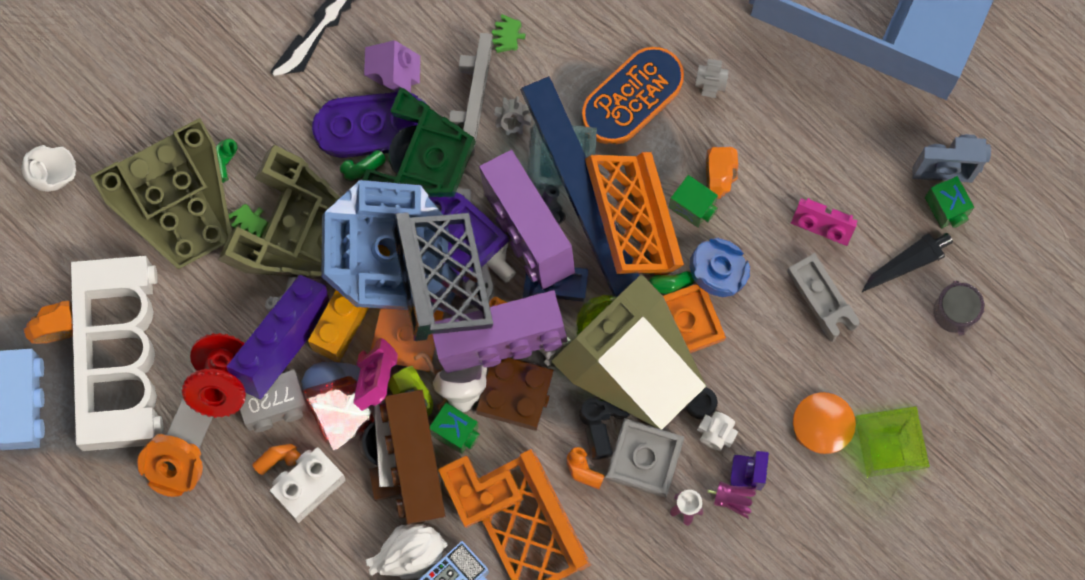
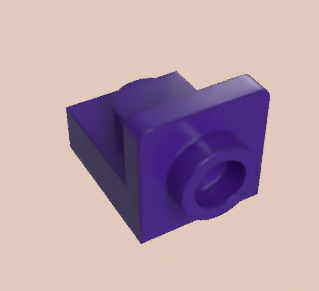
M756 451L753 457L734 455L730 485L757 487L755 490L761 491L766 484L769 452Z

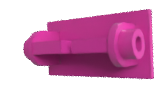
M801 198L791 224L847 246L858 222L852 219L853 215H848L832 209L831 214L825 212L827 206L810 200L811 198H807V200Z

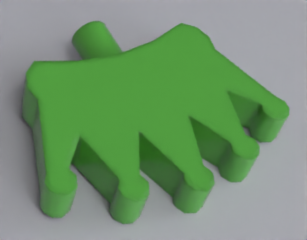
M502 14L501 20H505V22H495L496 28L501 30H492V35L499 37L498 39H493V44L501 45L495 48L497 53L517 50V40L526 38L525 33H519L522 27L521 22Z
M244 204L238 210L228 214L231 220L237 217L234 223L231 224L233 228L241 225V229L254 235L256 234L260 238L268 224L266 220L259 217L263 212L260 207L253 213L250 207Z

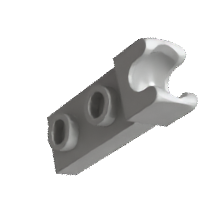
M815 253L788 268V274L818 319L819 326L829 341L834 342L840 333L836 323H843L850 331H854L859 326L860 322L855 312L846 303Z

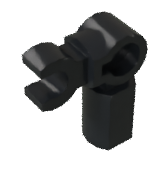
M596 398L586 400L579 412L581 421L588 425L585 431L591 457L594 461L606 459L613 455L606 424L602 423V421L609 420L610 416H614L617 419H626L631 415L603 399L598 400Z

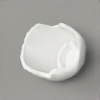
M41 145L25 154L21 170L24 179L30 186L40 191L50 192L63 188L74 179L76 161L73 159L70 151L64 147L50 148Z

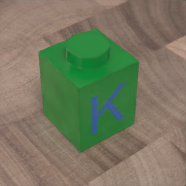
M687 175L670 198L668 208L698 228L704 220L708 223L717 212L718 207L715 204L718 195L690 175Z
M958 176L931 187L924 197L941 229L949 225L952 228H956L969 220L968 216L975 208Z
M447 402L430 426L431 436L460 454H463L466 447L471 450L480 436V433L477 432L479 429L478 421Z

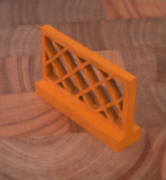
M642 152L637 156L590 155L585 158L616 273L668 275L684 266L652 152ZM598 165H602L610 173L607 179L600 173ZM621 165H624L627 176L619 170ZM615 178L625 187L623 193L612 184ZM607 192L618 201L615 207L608 202ZM630 192L633 195L635 205L627 198ZM622 207L633 215L631 221L620 213ZM615 220L626 230L623 236L616 230ZM638 221L641 223L643 233L635 227ZM631 235L641 243L639 250L628 241ZM623 249L634 258L632 264H625L622 253ZM646 249L649 252L651 262L644 256Z
M532 449L479 478L482 483L519 466L524 475L521 488L519 489L522 497L523 495L533 497L538 503L535 517L518 513L521 501L515 504L513 511L509 509L502 510L512 514L506 532L494 528L491 522L493 515L482 520L511 580H519L523 566L540 571L537 580H542L544 573L552 575L545 580H562L577 571H582L592 566L536 453ZM527 483L532 493L525 491ZM541 511H542V513H543V515H544L546 521H543V520H540V519H539L540 514H541ZM516 516L533 521L527 539L511 534ZM537 523L550 527L552 536L549 546L532 541ZM497 533H498V534H501V535H504V539H503V542H502V543H501V541H500V539H499ZM509 537L526 543L520 561L509 558L505 551ZM555 540L561 550L553 548ZM530 544L547 550L541 568L525 563ZM551 552L564 555L569 568L559 573L546 570ZM511 562L519 564L516 572Z

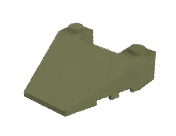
M273 145L266 152L254 178L281 191L265 231L260 238L236 227L230 232L218 261L249 274L291 277L302 275L307 278L323 279L322 215L341 197L329 187L330 184L317 176L308 167L309 164L301 157Z

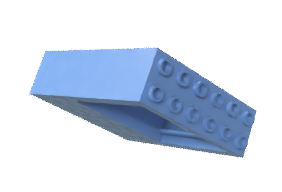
M750 0L749 4L753 5L750 16L947 100L961 76L993 0H900L882 40L790 0Z

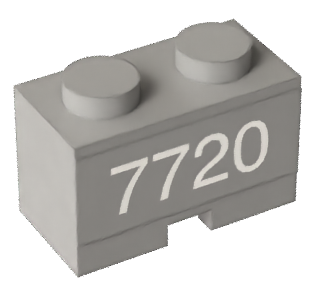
M295 370L280 374L261 400L246 393L245 402L240 409L245 426L249 431L254 430L255 432L266 431L273 427L272 423L285 420V422L298 420L303 417V413L309 411Z

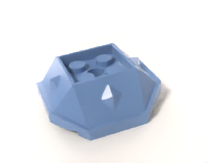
M359 180L322 215V278L355 307L408 310L392 232L396 213L409 212L410 218L443 215L428 198V194L421 185ZM427 227L416 228L417 235L427 242L435 234V232ZM440 236L433 246L447 254L448 241ZM378 245L386 246L389 249L390 256L382 255L378 250ZM428 251L422 257V262L433 270L441 262L439 258ZM445 264L438 273L447 279L448 264ZM434 279L428 284V290L433 294H436L444 287Z

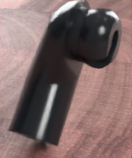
M548 185L541 197L558 225H560L566 218V214L562 211V206L556 201L560 191L557 187Z

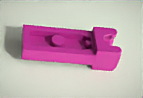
M383 338L377 340L375 347L368 354L363 350L358 356L357 366L360 368L353 403L361 411L370 405L376 406L384 400L387 395L390 370L397 363V352Z

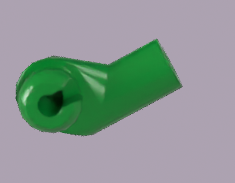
M230 138L221 141L216 146L222 183L229 180L226 165L235 156L238 149L235 140Z
M376 150L357 164L352 160H346L341 164L340 172L344 174L345 179L354 181L363 177L367 169L376 170L386 162V159L381 151Z

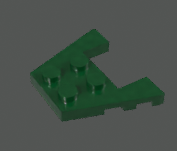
M400 87L390 112L394 117L415 122L418 125L397 176L394 177L367 169L363 181L421 185L428 194V197H454L476 141L466 131L446 117H442L433 111L429 105L419 101L409 91Z

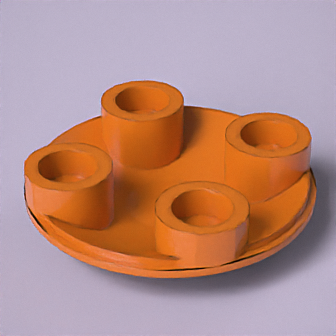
M820 392L809 395L799 403L794 412L793 428L796 439L801 445L813 452L820 454L839 452L849 444L855 433L856 421L851 407L845 400L835 394Z

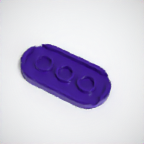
M397 92L336 98L328 101L315 114L312 121V132L317 145L323 152L333 157L348 158L367 156L376 150L381 151L383 154L388 153L394 136L402 129L418 125V123L397 118L391 114L390 111L398 94ZM410 93L412 96H414V97H415L416 99H418L419 101H423L422 99L418 98L417 95H415V94H413V93Z

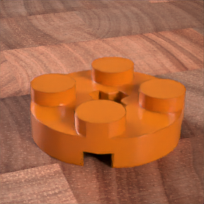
M157 434L140 452L137 462L138 471L141 476L143 473L145 474L146 478L150 481L147 485L157 493L170 497L181 496L183 492H190L194 489L202 476L201 451L195 444L188 443L181 438ZM164 462H171L176 468L171 471L168 469V464Z

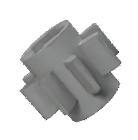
M708 59L706 66H698L695 87L702 88V96L716 98L717 91L725 92L729 70L721 68L722 61Z
M519 96L510 100L504 97L502 108L495 107L494 115L498 117L496 119V127H503L506 130V135L514 132L522 134L523 125H531V116L527 115L530 112L527 104L523 105L519 101Z

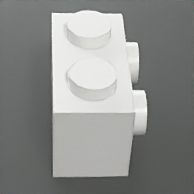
M318 447L313 452L311 450L304 452L296 461L298 465L289 473L284 471L272 482L274 487L270 489L272 495L298 523L346 481L342 472Z

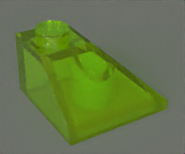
M917 406L855 416L867 478L930 467Z

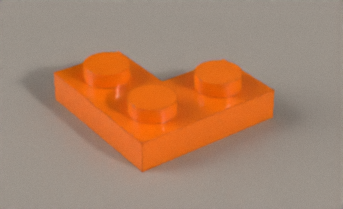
M467 455L438 469L466 528L524 500L510 470L481 483Z

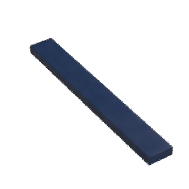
M550 76L522 87L520 91L612 295L616 299L640 275L639 273H616L586 165L585 153ZM614 222L616 230L620 233L616 222ZM623 249L622 253L625 264H632L631 255Z

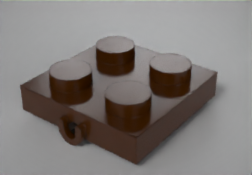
M512 358L501 359L500 364L489 368L486 388L481 394L476 414L537 431L543 408H547L550 395L547 394L554 370Z

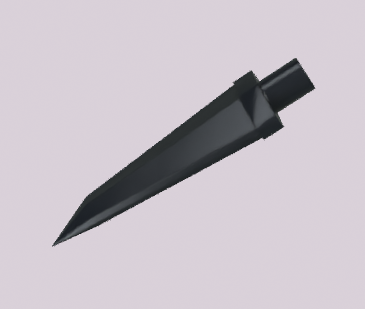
M929 233L922 236L916 243L871 274L862 292L934 261L943 259L945 254L942 249L953 243L951 236L948 233L936 239Z

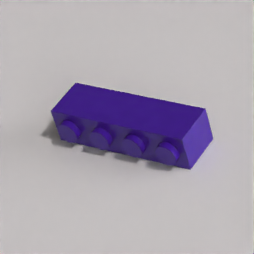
M299 275L226 366L229 373L241 381L247 394L261 400L311 336L330 301L325 285Z

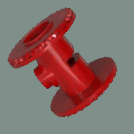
M212 333L211 335L207 334L193 344L190 351V361L196 371L190 374L183 382L182 396L186 404L195 410L196 413L199 412L201 415H207V417L223 418L224 416L228 417L231 414H235L243 406L246 398L245 388L238 378L229 373L226 367L245 344L239 338H235L233 335L229 336L228 334Z

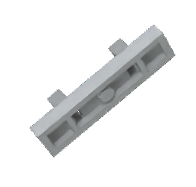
M480 33L476 56L460 55L459 72L473 75L466 112L451 110L449 116L451 122L473 136L475 141L477 140L493 47L492 34ZM475 146L473 148L471 156H474Z

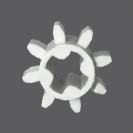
M717 411L714 412L712 417L705 415L697 430L703 433L700 441L718 451H721L724 445L730 448L738 434V431L733 429L735 421Z

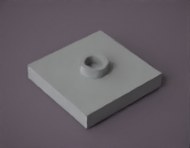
M624 418L605 480L666 498L684 437Z

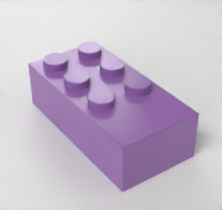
M510 150L479 166L484 194L497 214V217H495L496 223L504 233L508 232L512 239L510 246L516 257L522 256L527 265L524 268L532 282L537 280L543 290L574 274L572 246L514 152Z
M555 290L490 307L493 319V327L491 329L433 334L438 359L447 374L478 365H483V367L496 366L501 363V359L512 356L514 359H523L532 355L531 351L543 348L544 351H553L563 346L562 343L568 342ZM481 310L464 314L472 320L483 319ZM453 317L436 321L435 324L448 323Z

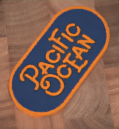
M647 47L634 53L585 100L582 118L584 128L589 136L603 144H622L633 138L679 94L684 80V70L680 60L669 50L660 47Z

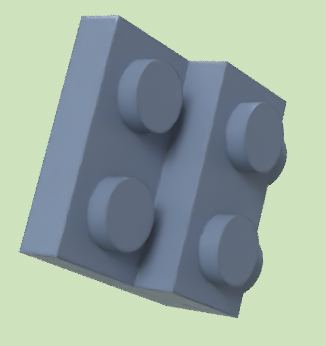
M965 134L955 137L949 148L942 144H932L924 147L912 167V179L947 181L958 176L961 182H973L976 176L982 173L985 163L990 161L991 145L986 144V139Z

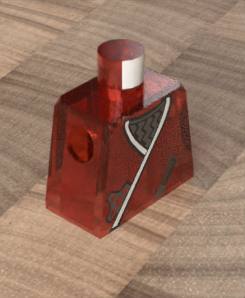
M345 376L302 391L325 442L333 451L375 420L370 407L361 411L353 403L358 382L352 376Z

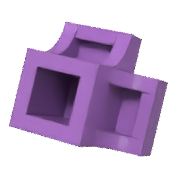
M395 40L365 47L364 75L397 93L400 87L411 92V85L420 83V55Z

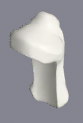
M478 308L468 309V310H466V312H465L464 314L470 313V312H474V311H477V310H479V309H478ZM478 365L448 374L445 370L437 373L433 381L434 389L438 394L446 398L450 405L461 412H467L478 401L481 393L486 388L487 367Z

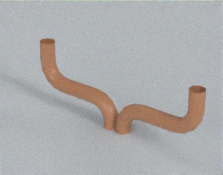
M419 353L413 357L414 360H418L421 357L425 358L430 370L436 375L442 371V369L436 370L430 357L426 353ZM444 398V400L437 405V408H442L444 404L448 402V400Z

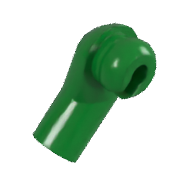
M684 271L676 275H654L648 281L662 295L688 287L693 284L694 279L689 271Z

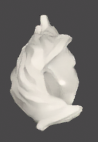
M415 523L398 526L383 544L379 554L366 559L367 566L370 567L369 574L372 576L379 572L380 575L398 576L401 579L420 578L442 559L443 549L447 547V542L442 539L433 527H427L424 524Z

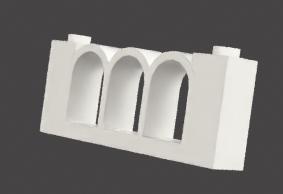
M147 256L71 262L76 445L82 451L145 446L154 436L163 434L162 416H158L153 409L157 398L156 390L145 375L153 365L155 358L153 344L144 331L147 330L153 318L152 304L146 295L153 294L152 284H157L156 266L150 263ZM132 296L141 300V311L131 322L92 326L91 299ZM120 338H137L142 341L143 351L135 363L122 367L93 369L92 341ZM138 380L144 384V397L135 407L125 410L94 412V383Z

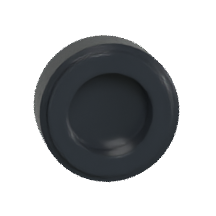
M705 387L686 405V409L696 419H703L705 415L712 416L717 408V396L711 389Z

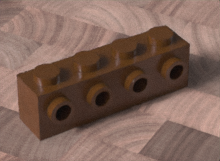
M423 390L386 396L384 398L385 403L379 404L382 423L388 422L391 435L385 436L388 455L394 454L396 467H391L390 469L393 486H400L402 498L396 499L399 518L406 517V523L411 524L446 517Z

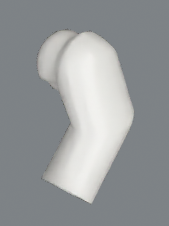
M508 243L487 262L488 267L505 283L511 280L516 273L505 262Z

